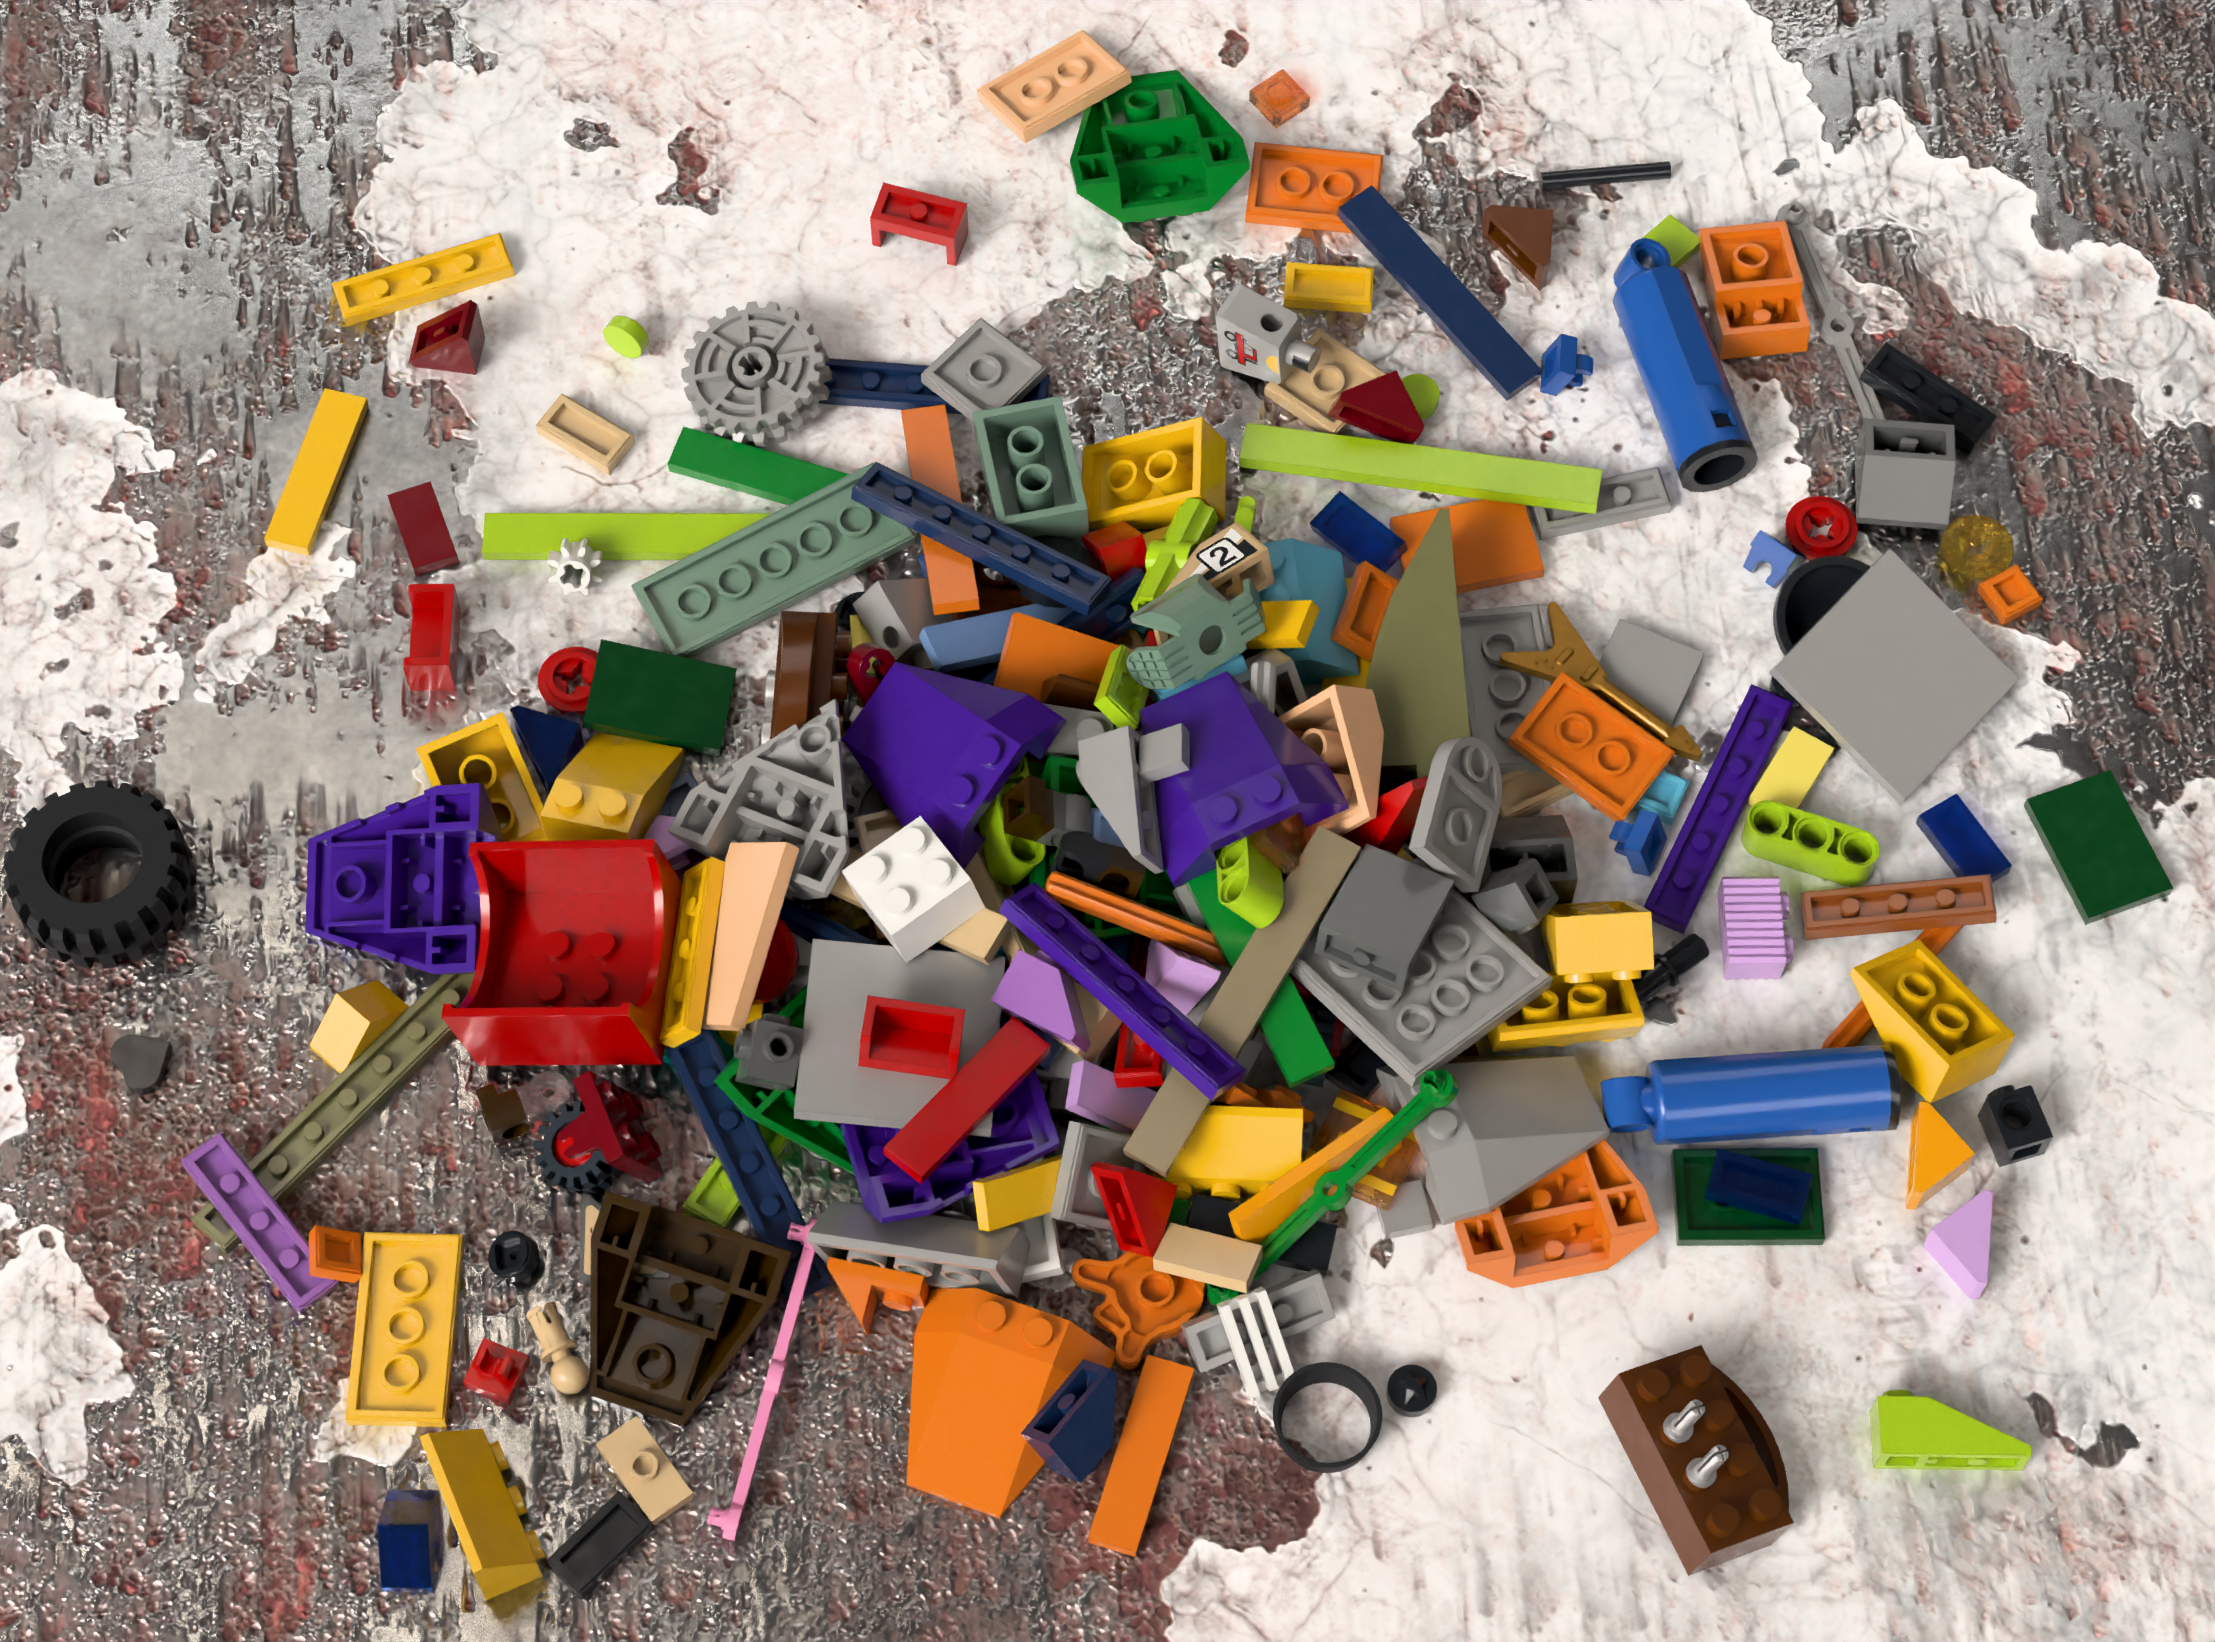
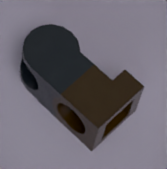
M1068 832L1062 836L1049 870L1050 874L1053 871H1058L1135 901L1145 876L1146 867L1134 859L1127 848L1097 841L1085 833Z

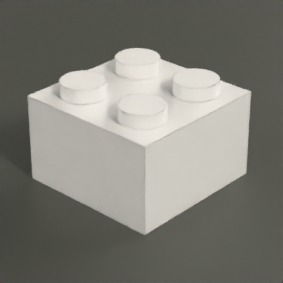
M921 816L841 871L858 902L906 963L985 908L970 877Z

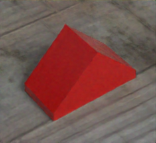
M1125 521L1082 536L1084 546L1093 553L1099 563V571L1111 577V583L1132 567L1140 568L1146 574L1145 558L1147 548L1143 534Z
M1096 1161L1090 1167L1119 1249L1152 1258L1163 1238L1178 1185L1130 1168Z

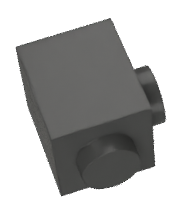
M1537 859L1492 873L1479 887V891L1471 896L1478 911L1501 932L1514 931L1515 935L1528 932L1537 926L1540 920L1559 900Z
M763 1014L762 1019H756L746 1024L745 1029L739 1030L734 1045V1057L739 1058L735 1081L780 1092L794 1087L805 1029L791 1026L792 1020L790 1018L775 1014Z

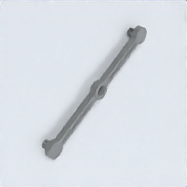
M1797 201L1783 205L1778 210L1775 221H1786L1794 251L1823 318L1819 330L1820 336L1823 341L1835 347L1863 418L1886 420L1873 388L1859 379L1865 368L1852 339L1854 321L1849 315L1840 311L1807 231L1809 213ZM1839 324L1844 330L1841 332L1834 331L1831 325Z

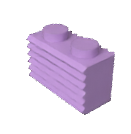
M1779 876L1722 877L1717 897L1724 979L1758 980L1762 978L1768 980L1772 978L1777 980L1781 978L1785 964L1792 963V935H1784L1783 920H1788L1789 894L1788 892H1780Z

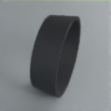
M1320 1362L1300 1368L1284 1381L1274 1400L1273 1422L1280 1444L1294 1462L1314 1472L1335 1473L1357 1464L1376 1442L1382 1426V1406L1375 1388L1361 1373L1339 1363ZM1316 1383H1334L1354 1392L1364 1403L1370 1417V1436L1365 1448L1347 1460L1334 1463L1314 1461L1296 1452L1284 1438L1281 1422L1288 1401L1299 1390Z

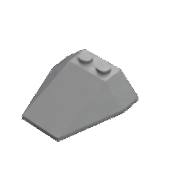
M1456 1056L1440 1068L1456 1078L1459 1089L1456 1098L1446 1107L1435 1108L1412 1130L1427 1163L1426 1188L1442 1225L1491 1212L1609 1137V1128L1574 1056ZM1390 1066L1377 1068V1077L1392 1111L1402 1109L1420 1092L1421 1082L1412 1088Z

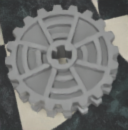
M756 301L747 302L746 309L740 311L735 306L726 309V316L719 319L716 316L710 318L707 321L710 328L706 332L697 331L692 337L696 346L695 348L686 349L684 358L689 363V366L681 369V377L689 385L683 389L687 399L691 401L694 412L700 416L699 420L705 429L710 430L715 427V436L725 439L732 437L733 441L747 444L748 441H754L757 448L766 447L768 440L773 438L780 444L788 440V432L795 430L801 433L805 430L806 425L804 421L808 417L817 418L821 412L817 405L819 400L828 399L830 391L824 383L832 380V371L829 366L825 365L829 361L825 348H822L823 345L819 335L813 333L814 328L807 318L799 321L797 310L791 307L782 312L778 303L770 301L765 308H759Z

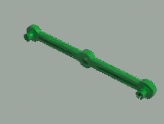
M1446 1070L1426 1071V1077L1422 1075L1420 1079V1092L1337 1172H1327L1317 1180L1314 1193L1260 1244L1263 1248V1258L1252 1283L1328 1210L1336 1211L1345 1207L1351 1200L1353 1186L1435 1108L1446 1107L1453 1102L1459 1090L1455 1077ZM1337 1184V1191L1333 1195L1328 1196V1190ZM1207 1283L1209 1301L1216 1307L1218 1303L1244 1294L1243 1292Z

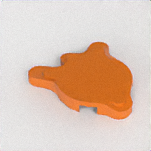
M1125 1252L1120 1257L1109 1261L1087 1258L1078 1259L1072 1266V1280L1075 1285L1104 1296L1105 1301L1093 1311V1321L1099 1328L1111 1333L1116 1338L1115 1359L1119 1366L1128 1370L1140 1365L1146 1351L1152 1345L1179 1335L1183 1332L1180 1324L1198 1317L1207 1289V1283L1154 1270L1153 1257Z

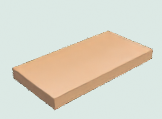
M788 842L730 843L725 858V869L701 1029L739 1031L746 1027L799 853V848Z

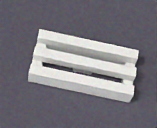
M1261 1286L1216 1304L1247 1395L1253 1399L1260 1396L1262 1391L1278 1389V1385L1284 1383L1294 1373L1266 1289ZM1255 1301L1280 1370L1276 1373L1273 1372L1250 1303ZM1240 1308L1263 1378L1255 1380L1232 1310Z

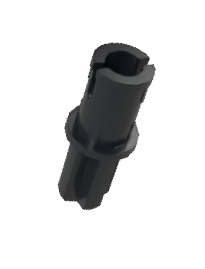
M1690 934L1664 954L1655 953L1654 969L1641 970V978L1631 979L1640 1006L1666 986L1674 987L1679 984L1680 976L1708 957L1710 952L1702 938L1697 934Z

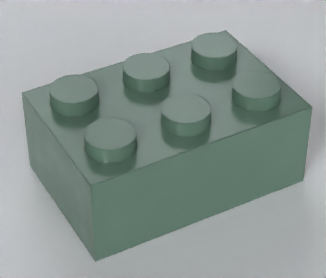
M1061 396L973 412L975 442L993 520L1030 538L1048 535L1077 540L1082 539L1083 535L1088 534V508Z

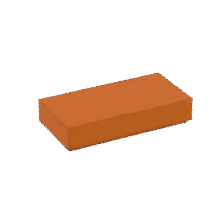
M1366 560L1359 564L1353 575L1331 639L1364 660H1371L1389 601L1399 581Z

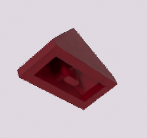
M469 300L418 325L408 363L418 368L476 375L485 341L478 304Z
M1397 370L1341 392L1328 412V416L1398 443L1414 444L1422 434L1425 426Z

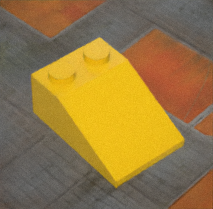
M1203 417L1083 446L1082 487L1088 508L1089 529H1102L1125 521L1135 529H1159L1170 525L1178 507L1183 505L1187 498L1201 499L1206 505L1215 509L1218 521L1225 520L1227 442Z
M503 712L416 748L432 787L436 785L469 783L484 784L504 842L548 841L540 818V813L544 806Z
M596 732L557 776L540 813L548 841L643 839L657 815L660 814L685 755L684 749Z
M1630 900L1555 904L1539 922L1551 971L1557 975H1564V982L1593 981V973L1612 972V979L1615 980L1641 978V970L1654 969L1651 911Z
M1919 939L1853 967L1850 972V976L1883 1043L1890 1044L1894 1052L1898 1073L1930 1104L1994 1075L2016 1036Z

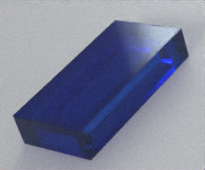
M1341 491L1310 522V526L1316 534L1357 566L1366 560L1386 573L1408 550L1403 539Z
M1957 793L1918 816L1917 826L1956 877L1991 874L1993 883L2009 873L2012 867L2011 863Z
M1717 1148L1704 1199L1799 1225L1813 1174Z

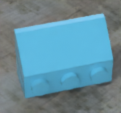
M1293 538L1262 543L1269 550L1275 583L1258 592L1260 600H1312L1320 608L1305 648H1276V650L1293 659L1302 686L1322 683L1325 678L1359 675L1357 655L1331 639L1347 595L1341 552Z

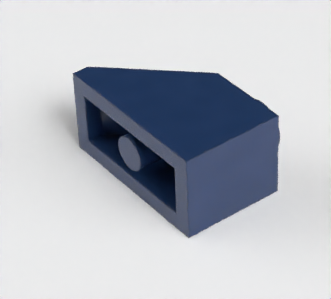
M1083 1359L1021 1432V1435L1053 1472L1082 1483L1087 1475L1097 1469L1103 1456L1113 1446L1117 1375L1112 1369Z

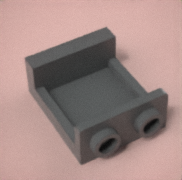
M1366 843L1319 926L1314 954L1403 992L1410 979L1413 964L1437 918L1439 915L1445 914L1449 906L1454 880L1442 876L1433 869H1426L1400 858L1391 851L1382 850Z

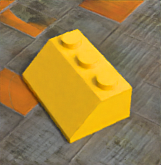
M1545 971L1553 978L1550 988L1487 1033L1492 1052H1517L1523 1049L1546 1046L1564 1047L1573 1043L1591 1041L1610 1042L1619 1038L1635 1037L1644 1026V1015L1631 979L1615 980L1612 979V972L1593 973V981L1567 983L1564 982V975H1557L1553 971Z
M1210 1105L1167 1178L1153 1171V1177L1178 1185L1175 1198L1180 1200L1188 1199L1194 1193L1231 1202L1239 1200L1240 1197H1252L1301 1164L1303 1109Z
M483 1428L434 1432L420 1436V1441L486 1601L542 1577L537 1561L546 1556L535 1529L525 1533L518 1516L527 1513V1509L517 1485L509 1488L505 1485L501 1471L510 1467L499 1440L489 1444Z

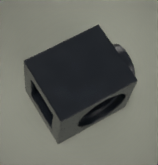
M2007 1085L1995 1089L1987 1095L1978 1114V1119L1998 1166L2002 1167L2043 1155L2053 1138V1134L2032 1085L2015 1089L2013 1085ZM2003 1116L2018 1118L2024 1127L2014 1128L2009 1126L2003 1119Z

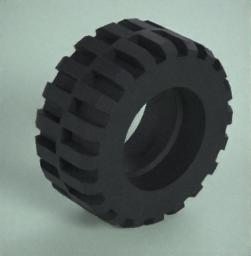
M110 780L95 781V787L86 788L83 782L69 786L70 792L58 796L57 792H54L44 798L45 806L40 810L33 807L23 817L26 823L24 829L17 827L9 840L13 850H8L4 856L3 867L7 873L4 878L6 892L31 939L41 949L47 948L51 957L61 962H66L71 957L76 967L88 969L93 967L94 962H100L103 969L118 967V960L129 958L131 963L145 958L143 951L153 946L158 950L166 944L168 939L165 934L170 929L174 932L178 931L186 920L181 910L190 909L195 896L191 887L196 883V869L191 860L193 857L175 817L169 809H164L161 801L151 793L141 795L137 786L128 783H122L120 788L117 789ZM104 847H122L142 855L140 869L134 880L123 891L109 899L93 903H81L68 900L59 895L60 885L67 870L76 860L88 852Z

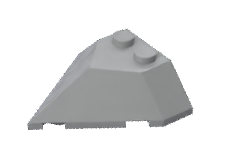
M834 699L819 708L821 714L798 728L796 724L792 725L732 763L733 770L711 784L704 781L691 789L668 832L708 858L712 856L724 862L730 843L788 842L798 847L799 853L786 893L802 900L828 897L850 857L837 700Z

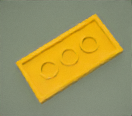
M365 1232L362 1253V1276L359 1282L345 1418L348 1425L447 1427L464 1250L462 1234Z

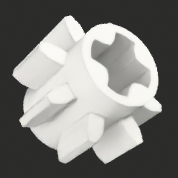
M564 538L561 544V553L557 551H550L547 563L554 568L550 571L548 581L558 582L563 588V594L566 596L570 591H581L584 595H588L590 580L593 582H601L604 570L597 566L601 563L603 553L602 551L593 552L591 547L587 545L588 539L586 538L581 542L571 543L567 538Z

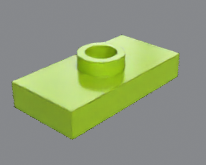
M1122 644L1110 653L1094 705L1117 728L1129 725L1135 730L1138 728L1141 719V709L1145 706L1150 688L1142 686L1130 675L1126 662L1131 651Z

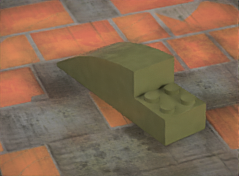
M1449 508L1439 509L1397 584L1376 639L1365 689H1373L1384 730L1378 797L1411 780L1428 776L1433 757L1437 749L1445 741L1451 738L1471 736ZM1414 828L1412 829V831H1411V833H1410V842H1411V838H1412V835H1413ZM1407 844L1406 852L1414 859L1418 857L1409 849L1410 844Z

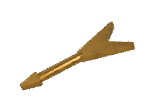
M1550 602L1547 608L1553 648L1546 651L1503 652L1501 654L1500 665L1550 682H1554L1559 674L1564 671L1675 751V755L1696 762L1700 761L1702 751L1683 725H1678L1674 728L1608 680L1606 672L1556 602Z

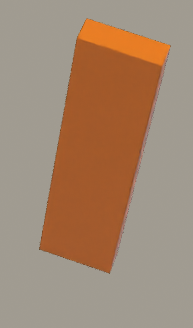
M1147 1354L1091 1526L1088 1543L1136 1557L1195 1368Z

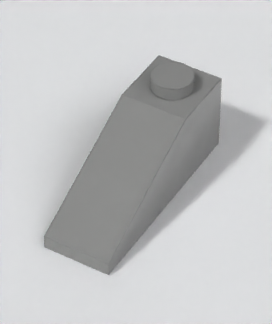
M1127 725L1078 741L1079 760L1076 762V774L1079 782L1090 795L1131 856L1154 874L1163 872L1154 782L1146 783L1139 775V737L1141 735Z

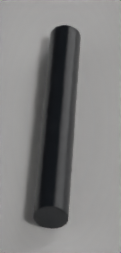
M1669 161L1540 172L1541 190L1670 179L1671 164Z

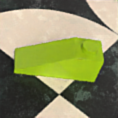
M1908 1390L1884 1392L1883 1396L1876 1397L1869 1411L1873 1468L2023 1471L2032 1457L2031 1445L1928 1396H1913V1393Z

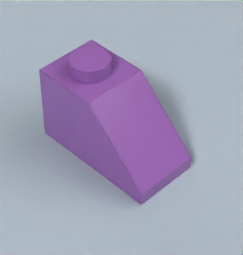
M1018 949L990 1001L1005 1013L1087 1053L1091 1043L1074 982L1060 971L1062 967L1045 952L1038 950L1033 957Z

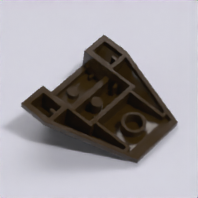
M606 1191L591 1236L590 1396L684 1427L778 1299L793 1252L756 1237L672 1209ZM642 1265L669 1273L670 1278L648 1279L639 1275Z

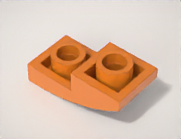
M1239 1082L1214 1099L1210 1104L1213 1106L1303 1109V1123L1312 1122L1315 1113L1300 1104L1302 1100L1300 1095L1282 1086H1276L1273 1091L1253 1089Z

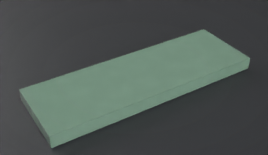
M874 463L632 584V590L667 654L691 658L916 543V536L911 528L851 499L852 487Z

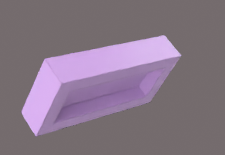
M1082 1060L1072 1064L1065 1109L1112 1130L1133 1134L1157 1092L1146 1087L1117 1088L1113 1072Z

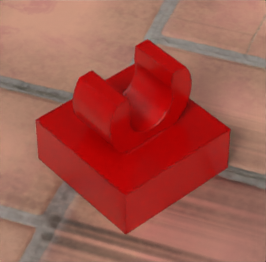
M483 1338L463 1380L464 1387L510 1405L530 1364L529 1355Z

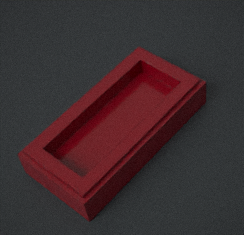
M431 481L387 495L415 576L459 563Z

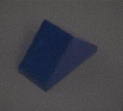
M517 705L510 709L515 731L549 795L557 776L584 746L580 724Z
M388 1490L377 1523L382 1591H433L440 1495L438 1490Z

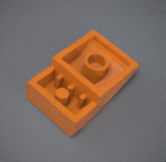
M1786 221L1699 229L1698 236L1704 284L1719 359L1807 352L1810 323L1802 299L1803 280Z

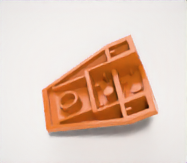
M1605 1139L1491 1212L1456 1221L1454 1227L1467 1270L1511 1288L1608 1270L1656 1235L1659 1230L1645 1187Z
M932 1288L914 1335L907 1486L1001 1519L1046 1465L1044 1460L1021 1435V1432L1083 1359L1112 1369L1115 1361V1352L1067 1319L979 1288Z

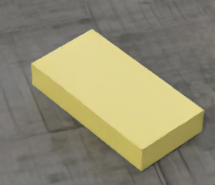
M1793 726L1750 795L1748 804L1753 806L1759 801L1770 800L1799 809L1831 758L1834 747Z

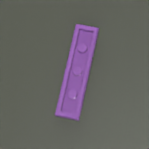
M221 1131L181 1160L185 1170L299 1315L339 1286L338 1280L309 1276V1243Z

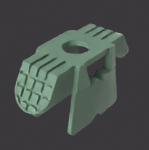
M1194 574L1130 615L1132 623L1175 636L1160 646L1135 648L1127 658V669L1133 679L1144 687L1150 689H1176L1191 678L1200 680L1206 677L1205 674L1236 654L1243 653L1247 649V642L1266 631L1263 606L1251 578L1244 579L1243 593L1228 602L1201 574Z

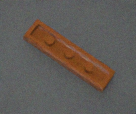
M1991 874L1800 892L1805 940L1996 923L1997 919Z

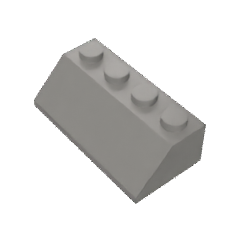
M860 1197L850 1198L849 1203L833 1200L810 1229L807 1237L809 1245L826 1265L828 1258L833 1257L849 1262H858L922 1275L925 1277L928 1286L940 1288H979L998 1296L1018 1299L1030 1248L1029 1240L1016 1223L990 1232L982 1231L978 1228V1222L971 1221V1217L954 1211H944L942 1217L926 1215L880 1223L865 1209L863 1200Z

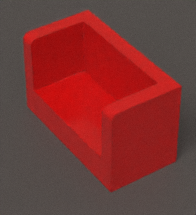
M883 182L870 216L872 245L882 247L886 233L891 232L946 246L947 264L956 266L968 235L967 203Z
M410 584L408 586V596L413 609L409 657L403 659V669L410 691H456L461 608L454 584Z
M868 995L860 1038L858 1066L951 1080L957 1074L966 1009Z

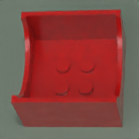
M655 839L470 842L468 856L476 872L481 907L478 959L473 981L466 998L458 1007H455L453 1004H443L441 1018L479 1066L662 1065L665 1045L660 1043L659 1037L682 883Z

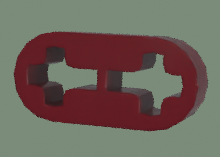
M871 642L857 645L851 651L847 662L849 676L864 706L896 662L888 650ZM871 657L876 658L872 663L876 677L866 672L870 668L869 659Z

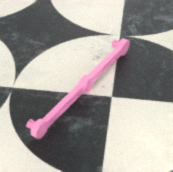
M811 1218L810 1223L805 1226L791 1222L790 1230L788 1231L787 1239L801 1242L803 1250L773 1357L767 1372L763 1393L730 1509L722 1510L711 1506L710 1515L707 1520V1524L720 1526L721 1530H724L722 1537L724 1539L735 1541L737 1538L775 1397L779 1396L787 1366L786 1357L816 1254L807 1242L808 1233L818 1220L816 1218Z

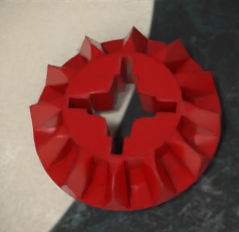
M1812 496L1797 502L1790 509L1785 522V538H1788L1791 542L1792 549L1795 552L1799 551L1806 555L1808 561L1825 556L1845 557L1849 549L1855 544L1858 532L1856 519L1850 509L1840 501L1825 496ZM1832 523L1828 531V538L1822 534L1810 538L1813 524L1818 528H1822Z
M568 647L553 653L545 660L538 674V687L547 706L551 705L562 715L565 712H576L580 716L583 715L587 707L598 656L596 651L585 647ZM582 669L583 683L586 686L578 685L575 691L569 694L568 684L565 680H573Z

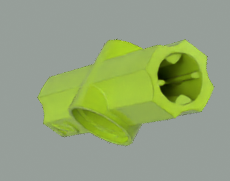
M1187 498L1185 503L1178 507L1164 538L1154 539L1149 544L1145 558L1146 574L1131 602L1134 612L1161 596L1197 546L1209 539L1218 521L1215 509L1206 505L1201 499Z

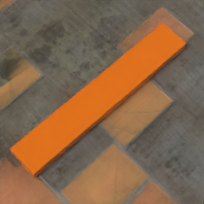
M945 404L901 410L911 479L962 504ZM921 534L934 616L980 610L972 559Z

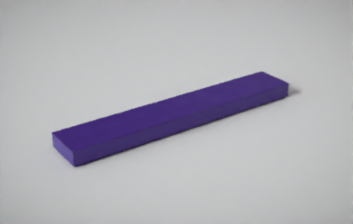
M1751 684L1646 900L1644 908L1651 911L1652 921L1684 935L1791 712L1794 702Z
M1033 882L1004 900L999 910L1001 914L1207 1098L1213 1101L1242 1080L1247 1071L1242 1065L1037 883Z

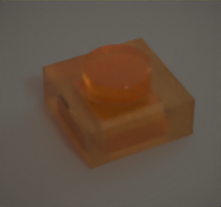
M1282 69L1251 89L1249 101L1275 128H1278L1307 109L1310 103V96Z

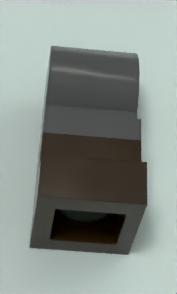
M1031 775L1025 777L1003 794L1004 833L1057 847L1062 836L1068 832H1081L1092 837L1091 802L1084 796L1062 794L1045 788V780ZM1017 808H1025V811L1017 817Z

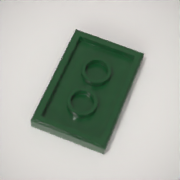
M601 639L582 728L719 757L737 668Z
M2111 770L2026 799L2024 808L2085 925L2168 896L2172 892L2173 886Z
M1818 1148L1672 1150L1671 1167L1677 1246L1823 1245L1825 1231Z

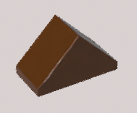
M1490 205L1484 212L1481 234L1539 291L1546 286L1551 256L1553 210Z

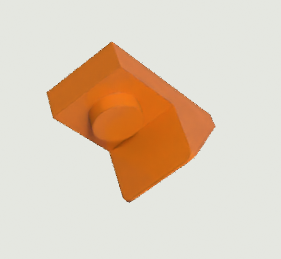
M833 1257L828 1258L827 1268L834 1282L867 1335L870 1332L878 1299L882 1300L883 1305L900 1311H910L911 1306L925 1308L930 1289L924 1276L858 1262H849Z

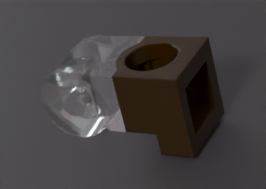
M553 1071L541 1072L534 1076L528 1085L517 1087L499 1095L494 1084L475 1090L479 1108L495 1148L536 1133L540 1124L549 1128L551 1122L545 1117L551 1111L561 1115L558 1106L565 1103L573 1106L568 1081L563 1075Z

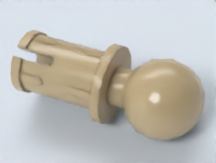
M555 1302L545 1303L544 1307L546 1310L542 1312L539 1305L529 1311L526 1317L528 1322L531 1323L543 1350L540 1358L544 1363H554L550 1372L553 1386L564 1394H576L584 1389L589 1381L588 1366L581 1358L571 1354L577 1349L578 1344L575 1339L569 1338Z

